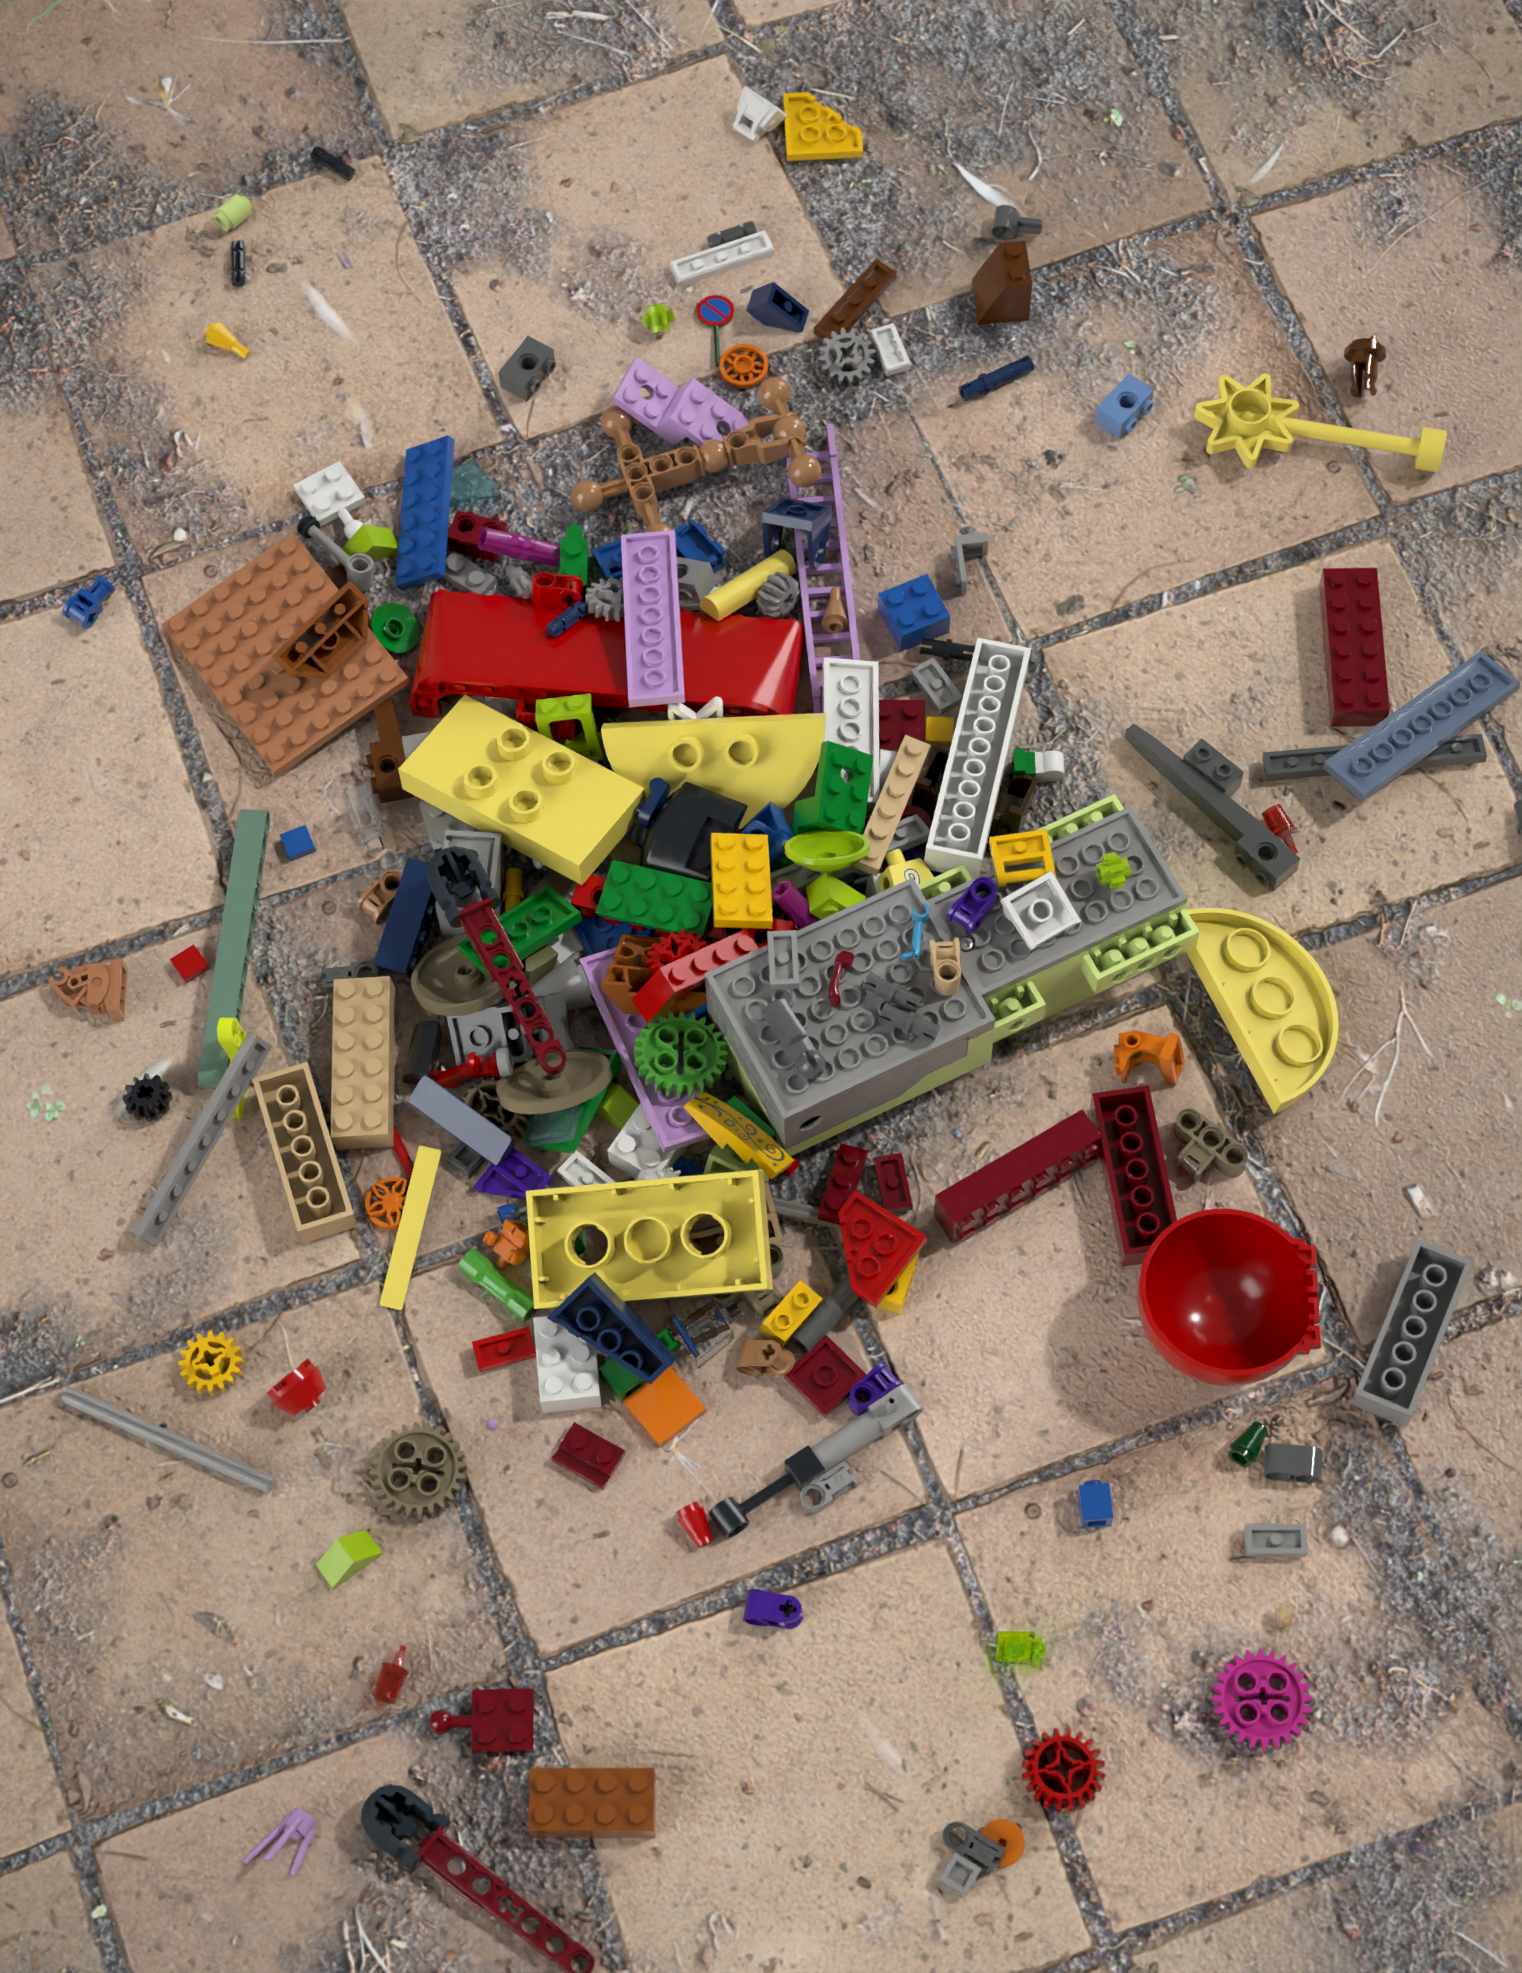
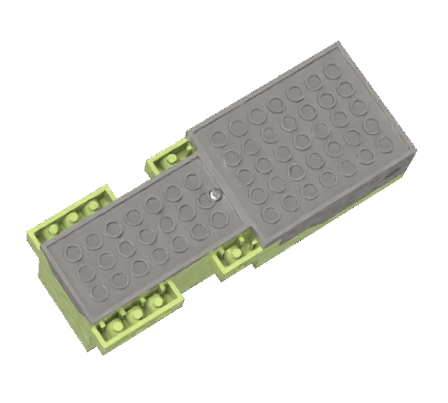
M1113 794L1038 829H1047L1056 879L1081 922L1033 950L1029 949L1013 922L1006 918L1000 902L1004 897L1033 881L1007 884V887L997 888L994 908L972 935H969L966 932V928L954 920L949 921L946 919L951 906L964 894L975 879L988 877L996 884L995 870L972 879L966 867L962 864L919 885L916 884L914 878L908 879L798 930L797 947L800 988L770 990L768 945L705 973L708 1017L711 1023L715 1024L716 1032H722V1041L727 1043L726 1052H728L726 1062L753 1112L777 1133L775 1136L777 1144L789 1156L797 1154L990 1062L993 1043L1196 947L1200 931L1185 909L1187 897L1131 806L1124 809L1116 794ZM1116 852L1120 858L1126 857L1131 871V877L1125 879L1124 887L1110 890V887L1106 884L1101 885L1096 873V864L1101 863L1102 855ZM1043 861L1005 866L1004 869L1006 873L1042 868L1044 865ZM984 891L976 894L981 898L990 896L988 892ZM925 903L929 906V919L923 924L920 957L918 959L912 957L902 961L901 954L913 951L912 935L915 922L912 920V908H915V912L918 915L925 914L923 910V904ZM958 937L961 953L960 989L954 995L943 996L934 987L933 970L929 955V939H934L935 942L953 941L954 938ZM841 951L851 952L854 954L851 969L843 967L838 984L841 1003L837 1007L831 1006L828 987L835 968L836 956ZM869 972L891 983L896 981L901 984V988L923 997L916 1016L941 1025L934 1043L911 1033L907 1035L902 1033V1029L879 1021L880 1013L886 1002L884 998L866 989H862ZM945 975L942 977L945 980L953 979V977L949 975ZM784 998L816 1050L825 1059L826 1068L820 1077L808 1079L798 1072L795 1062L762 1015V1010L768 1003ZM889 1004L902 1011L911 1012L897 1004Z

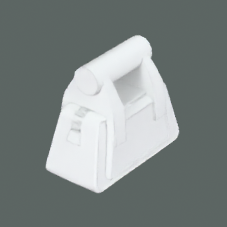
M744 87L737 106L738 113L736 121L733 123V128L756 143L761 136L779 125L787 117V114L748 87ZM751 121L753 122L752 128L748 126Z

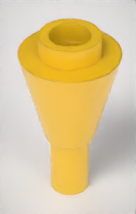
M221 321L211 323L206 329V343L233 351L243 359L249 357L251 351L238 343V340Z

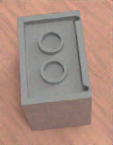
M445 830L443 849L453 846L466 848L474 853L482 864L492 883L491 888L495 889L501 900L500 905L494 910L497 917H499L501 914L502 893L507 865L501 833ZM467 871L464 873L466 880H469V872ZM448 881V892L455 899L458 911L465 909L466 905L482 901L476 884H472V895L460 899L458 895L451 894L450 889L453 886ZM436 900L435 907L442 935L459 936L466 934L463 926L452 928L445 917L446 911L441 909Z

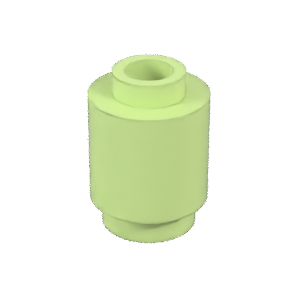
M234 194L216 210L217 213L214 214V219L224 231L233 230L252 214L250 209L252 205L244 195Z

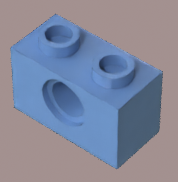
M1128 373L1097 407L1095 423L1121 439L1126 432L1130 433L1133 431L1138 419L1142 415H1147L1154 405L1152 401L1154 390Z

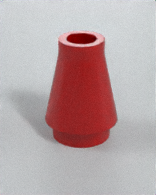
M698 1501L676 1512L679 1517L677 1519L678 1523L694 1541L698 1549L714 1541L710 1533L704 1507H700Z

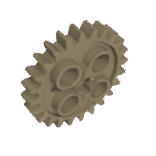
M414 1422L413 1430L409 1431L407 1426L403 1424V1433L398 1434L395 1430H391L393 1437L391 1441L382 1438L385 1446L384 1449L375 1447L374 1450L380 1458L370 1460L372 1466L377 1468L369 1471L371 1478L377 1479L371 1485L373 1490L380 1489L376 1494L378 1500L386 1498L384 1502L385 1508L389 1509L395 1504L394 1512L396 1515H399L404 1509L407 1519L411 1518L413 1512H417L419 1518L423 1519L424 1511L428 1510L430 1515L434 1517L436 1507H439L444 1512L446 1511L444 1504L446 1500L451 1503L456 1502L452 1494L453 1492H463L462 1487L457 1483L467 1481L466 1476L460 1473L468 1470L467 1464L460 1462L466 1457L464 1451H458L461 1447L459 1441L450 1443L453 1438L450 1432L442 1437L443 1430L441 1426H438L433 1432L429 1422L426 1423L423 1430L419 1428L417 1422ZM405 1449H413L415 1451L413 1456L408 1459L401 1458L400 1454ZM434 1454H442L444 1456L440 1463L432 1464L429 1462L430 1457ZM397 1464L401 1467L393 1468V1465ZM419 1466H423L424 1470H420L418 1475H414L413 1471H417ZM442 1472L445 1473L444 1476H442V1477H441V1476H437L436 1474H434V1473H442ZM399 1477L408 1479L407 1484L403 1487H395L393 1483ZM434 1482L437 1484V1488L432 1492H424L422 1490L426 1483Z

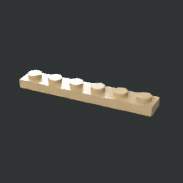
M907 735L904 736L863 834L870 841V852L861 861L852 865L853 867L877 876L929 752L930 744Z

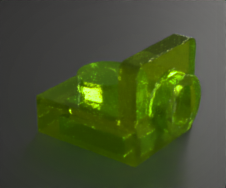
M998 1631L995 1660L1000 1665L1028 1664L1033 1668L1042 1667V1659L1046 1655V1646L1042 1637L1032 1631Z

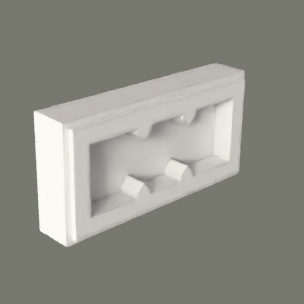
M894 323L869 330V337L886 376L911 369V362Z

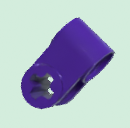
M988 877L975 879L964 894L951 906L946 919L949 921L954 920L966 928V932L969 935L974 934L996 904L997 887L995 882ZM984 891L988 892L990 896L981 898L976 894Z
M885 1361L876 1365L865 1377L852 1386L849 1395V1408L856 1416H861L868 1411L869 1405L896 1387L905 1384L902 1380H897L887 1369L888 1364ZM858 1395H865L870 1399V1401L867 1403H859L858 1401H856L855 1397Z
M760 1589L748 1590L743 1616L744 1622L756 1626H773L786 1629H794L802 1623V1606L796 1597L771 1593ZM788 1607H793L794 1613H791L790 1617L786 1618L784 1612L788 1610Z

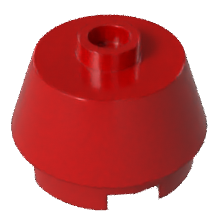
M307 1358L300 1366L275 1384L267 1394L274 1401L272 1403L274 1406L294 1417L303 1409L308 1413L321 1401L317 1397L327 1388L318 1365L315 1367Z

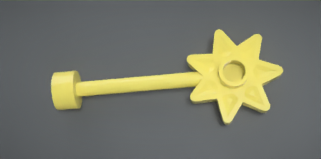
M1262 374L1246 388L1229 376L1221 375L1217 387L1219 399L1199 402L1195 407L1194 418L1213 429L1208 438L1207 453L1216 454L1235 448L1248 469L1255 467L1262 448L1285 453L1290 452L1293 443L1291 435L1414 455L1416 456L1414 469L1438 473L1447 430L1422 426L1419 439L1294 419L1299 408L1298 401L1271 397V377L1269 374Z

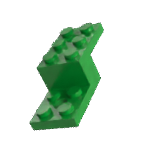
M831 741L822 742L815 796L795 802L792 822L794 836L819 830L850 831L861 835L864 834L873 755ZM842 769H844L848 775V780L846 783L841 777ZM788 858L787 866L795 864Z

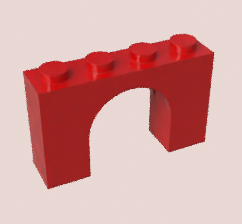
M744 929L660 967L631 1000L645 1022L649 1023L668 1014L684 996L705 983V973L759 948L748 931Z

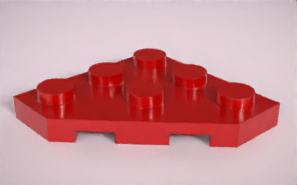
M855 1190L838 1212L852 1293L877 1308L927 1242V1236Z

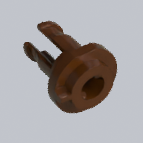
M1375 336L1356 339L1344 349V358L1351 362V380L1353 384L1350 393L1354 397H1363L1364 371V389L1369 390L1371 396H1375L1377 393L1375 383L1378 375V363L1386 359L1387 350L1375 340Z

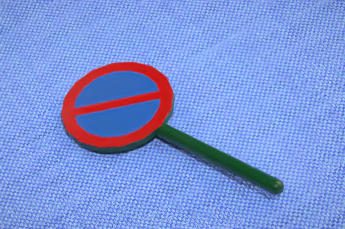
M720 295L705 297L698 303L696 309L698 319L703 324L714 327L716 367H719L720 363L719 327L729 323L734 317L735 312L733 303L728 298Z

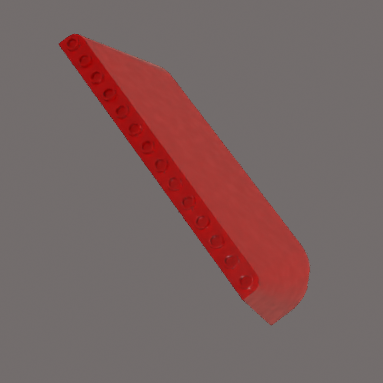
M440 589L433 592L430 596L410 696L413 716L440 718V698L452 694L519 699V697L548 699L591 693L592 706L668 712V704L629 707L624 617H621L620 622L612 620V618L609 621H605L604 616L595 618V613L588 612L587 615L566 631H563L558 637L553 638L547 634L546 625L564 612L565 609L537 608L532 604L531 598L524 599L522 596L483 595L471 591L459 593ZM684 609L680 610L685 702L682 703L683 705L697 713L714 697H720L723 700V717L795 714L805 636L804 626L798 620H779L766 616L755 618L733 614L717 621L706 612L696 613Z

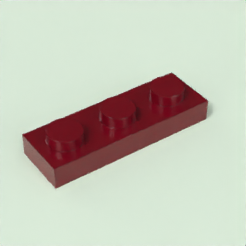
M840 1144L819 1208L818 1220L840 1225L838 1212L855 1190L857 1191L869 1150Z

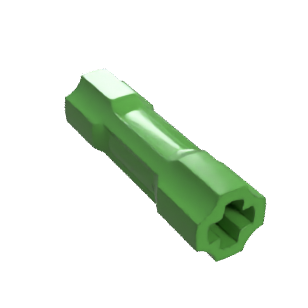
M475 1248L469 1250L458 1264L459 1270L506 1305L507 1309L520 1320L526 1322L537 1312L538 1309H534L533 1295L523 1287H519L494 1267L491 1261Z

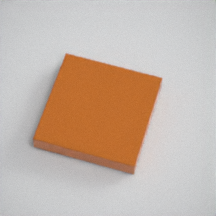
M671 1366L652 1384L646 1382L623 1400L625 1407L659 1448L706 1413V1408Z

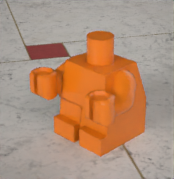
M505 1219L500 1233L487 1231L483 1238V1242L486 1241V1244L489 1246L494 1245L493 1251L500 1255L495 1265L502 1270H505L509 1263L513 1265L521 1264L530 1254L529 1228L521 1220Z

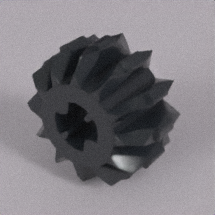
M145 1073L143 1080L140 1081L137 1077H134V1085H126L125 1090L127 1094L123 1095V1101L127 1104L125 1108L128 1114H134L135 1119L138 1121L145 1116L146 1121L151 1123L152 1116L154 1115L162 1119L161 1110L170 1111L168 1102L173 1099L172 1093L169 1092V1084L166 1081L162 1082L157 1074L150 1079L149 1074Z

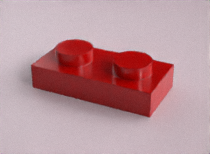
M529 1326L472 1342L479 1372L536 1357Z

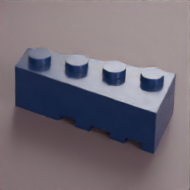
M407 858L373 963L379 970L411 978L413 970L420 960V952L426 944L429 929L436 914V898L427 880L428 863Z
M596 1273L589 1276L547 1317V1319L555 1324L558 1323L569 1330L568 1332L575 1337H580L594 1346V1349L613 1358L619 1365L649 1384H652L677 1359Z

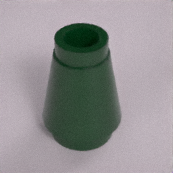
M1254 1421L1230 1444V1458L1235 1463L1244 1467L1255 1463L1268 1433L1267 1428L1263 1424Z

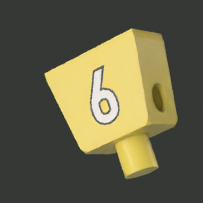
M896 849L885 855L889 867L878 877V883L882 892L911 878H914L916 884L919 885L934 878V876L922 859L918 858L906 862L901 850Z

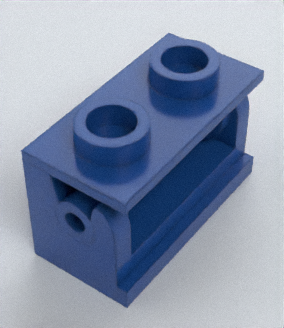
M689 517L688 526L682 524L674 529L677 557L708 562L712 567L713 573L724 567V550L717 541L713 542L708 537L705 528L701 524H696Z

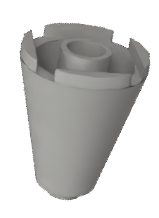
M577 951L534 983L531 989L535 996L563 992L567 1011L597 1005L592 996L587 976L577 959L581 956L580 952Z

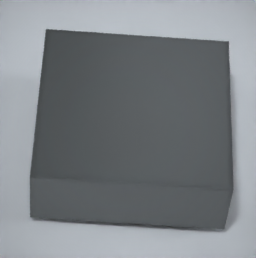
M462 1142L447 1157V1163L469 1179L486 1160Z

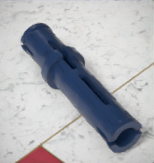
M1026 355L991 373H982L978 375L977 379L959 386V394L962 399L964 398L965 402L983 393L989 394L994 388L1034 371V363Z

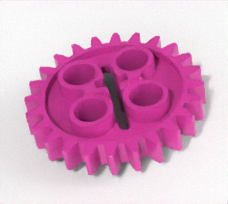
M1261 1648L1258 1649L1256 1657H1253L1250 1651L1246 1650L1245 1660L1235 1655L1233 1658L1235 1666L1226 1662L1223 1668L1227 1674L1218 1672L1216 1677L1222 1684H1214L1212 1688L1214 1692L1220 1694L1213 1696L1211 1699V1703L1220 1705L1214 1710V1716L1223 1715L1224 1717L1220 1721L1219 1727L1229 1725L1230 1729L1227 1736L1231 1737L1235 1733L1238 1734V1745L1243 1743L1245 1739L1249 1740V1748L1251 1750L1256 1742L1260 1743L1262 1751H1266L1269 1742L1277 1750L1280 1746V1739L1289 1745L1291 1742L1289 1733L1299 1737L1301 1731L1298 1726L1306 1727L1308 1723L1302 1715L1308 1716L1312 1713V1709L1305 1706V1704L1311 1703L1313 1696L1304 1694L1310 1689L1311 1685L1307 1683L1301 1684L1305 1673H1294L1297 1665L1296 1662L1289 1666L1285 1665L1286 1655H1283L1279 1661L1276 1660L1274 1650H1271L1268 1657H1264ZM1242 1678L1249 1679L1253 1683L1254 1688L1248 1691L1243 1690L1238 1685V1680ZM1272 1678L1280 1679L1284 1683V1689L1274 1690L1269 1685V1680ZM1259 1694H1263V1698L1267 1700L1266 1705H1261V1701L1257 1699ZM1239 1697L1240 1699H1249V1700H1245V1701H1242V1702H1236L1234 1698ZM1282 1697H1288L1290 1701H1289V1702H1285V1701H1282V1700H1275V1699H1280V1698H1282ZM1250 1709L1255 1714V1719L1253 1721H1245L1241 1718L1239 1711ZM1281 1709L1286 1715V1720L1276 1721L1271 1716L1270 1711Z

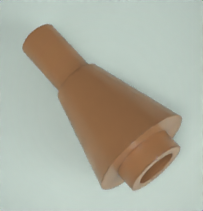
M833 587L830 590V602L821 622L822 627L831 633L842 632L848 627V620L841 602V589L838 587Z

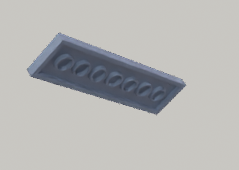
M1480 651L1324 762L1323 769L1363 802L1518 691L1521 682Z

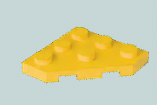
M809 92L783 93L784 112L787 114L785 118L787 161L863 157L862 131L855 125L850 126L842 120L841 115L828 106H822L816 101V97Z

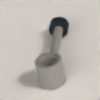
M307 515L303 517L297 525V531L306 539L311 537L315 539L345 566L346 583L350 580L360 591L370 589L373 585L374 562L372 558L361 553L349 556L319 530L320 523L313 516Z

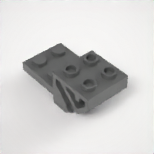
M563 992L537 995L536 998L554 1030V1040L558 1039L564 1051L572 1049L574 1045ZM507 1002L493 1005L468 1015L446 1016L457 1066L466 1063L467 1056L471 1052H475L478 1057L489 1058L492 1057V1052H496L498 1048L504 1047L510 1048L514 1063L531 1060L532 1054L535 1055V1050L530 1047ZM526 1004L519 1009V1013L523 1017L529 1018L536 1013V1010L532 1005ZM537 1029L533 1032L532 1037L537 1042H544L548 1039L549 1035L546 1030Z

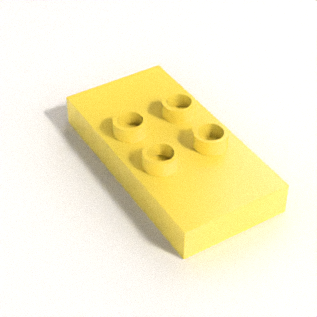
M464 695L398 768L403 790L482 832L501 833L504 844L580 885L585 883L634 825L638 818L635 816V812L642 801L646 802L645 788L467 695Z

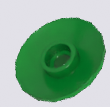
M395 602L384 603L378 606L371 615V631L387 651L399 654L406 653L414 648L419 640L420 630L416 618L405 606Z

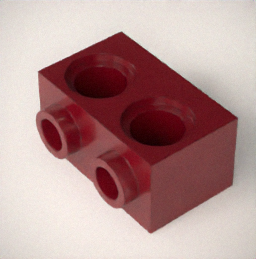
M457 510L447 537L449 551H456L457 553L500 563L503 555L480 550L478 539L484 527L509 533L508 523L498 518L490 519L479 516L474 512Z

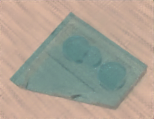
M475 458L452 470L450 507L459 504H477V500L493 498L494 501L502 499L500 491Z

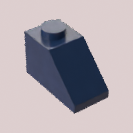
M775 282L754 289L746 310L765 326L798 333L803 332L809 310Z

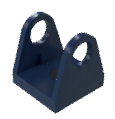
M782 497L762 512L765 557L768 558L779 551L784 526L807 531L809 565L813 568H819L825 555L832 517V506ZM773 537H774V544H773V548H772V550H771V543H772V539H773ZM818 545H819L818 555H817V558H816V551H817V547H818Z

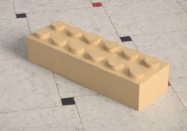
M390 976L334 979L331 1139L337 1150L394 1146L396 989Z
M308 1062L252 1078L301 1243L304 1244L358 1227Z

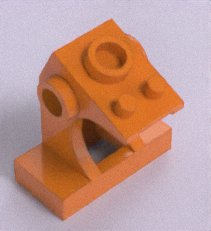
M1138 1030L1118 1033L1119 1044L1114 1045V1068L1116 1069V1076L1122 1077L1123 1084H1126L1130 1072L1135 1066H1139L1143 1062L1156 1064L1161 1069L1166 1084L1176 1086L1185 1063L1179 1035L1168 1033L1167 1038ZM1136 1053L1140 1054L1138 1058H1132Z

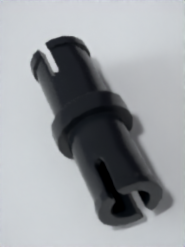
M922 637L921 644L932 646V648L921 647L920 654L944 657L943 660L949 661L950 658L972 662L973 655L964 654L963 652L974 653L976 645L954 643L952 639L941 641Z

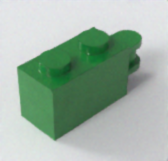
M573 524L566 530V539H560V575H575L581 578L584 583L581 596L582 602H585L586 589L589 588L587 539H583L582 528L577 524Z
M667 1328L660 1332L657 1337L674 1354L680 1349L682 1343L679 1340L675 1341L671 1336L672 1331ZM609 1356L603 1360L599 1368L600 1378L622 1404L624 1399L646 1383V1381L619 1365L616 1360Z

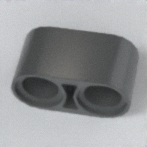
M1280 1443L1265 1446V1478L1301 1483L1321 1481L1322 1450L1320 1448Z

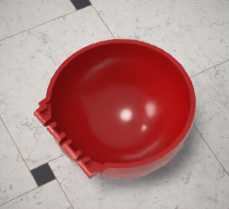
M1209 1209L1182 1217L1163 1230L1155 1239L1144 1258L1137 1286L1138 1311L1149 1341L1161 1357L1182 1374L1199 1382L1225 1387L1247 1385L1264 1380L1286 1367L1298 1354L1308 1355L1310 1349H1320V1326L1314 1325L1320 1322L1319 1299L1317 1298L1318 1276L1317 1271L1313 1270V1268L1317 1267L1316 1246L1306 1245L1305 1239H1294L1272 1221L1242 1210Z

